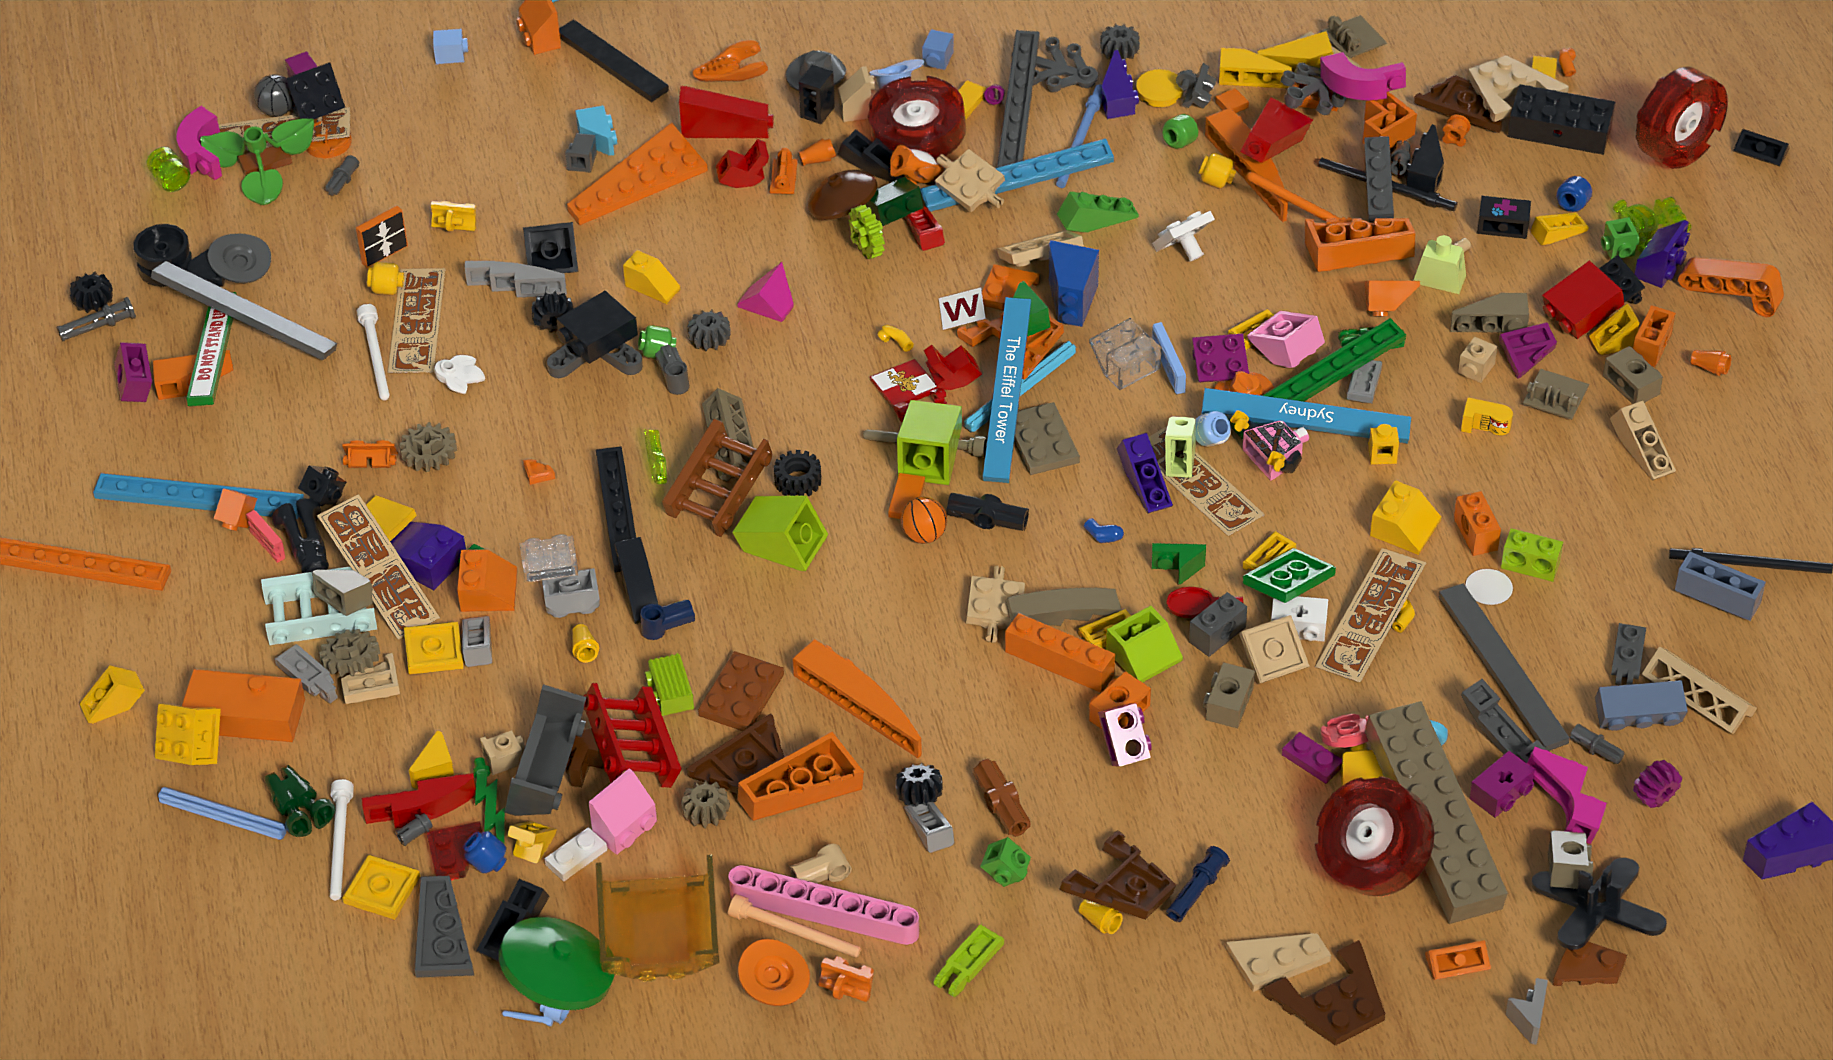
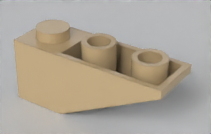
M1644 401L1621 408L1610 418L1620 442L1652 481L1676 472Z

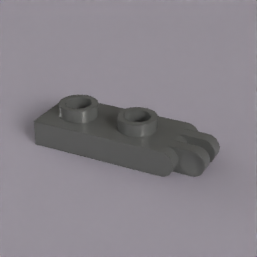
M1619 623L1611 675L1616 676L1615 684L1621 685L1622 677L1627 678L1626 685H1632L1633 679H1639L1646 627Z

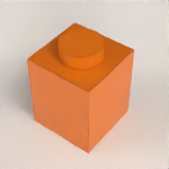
M223 488L214 519L222 521V527L237 531L238 527L248 528L249 520L246 514L254 510L257 498Z

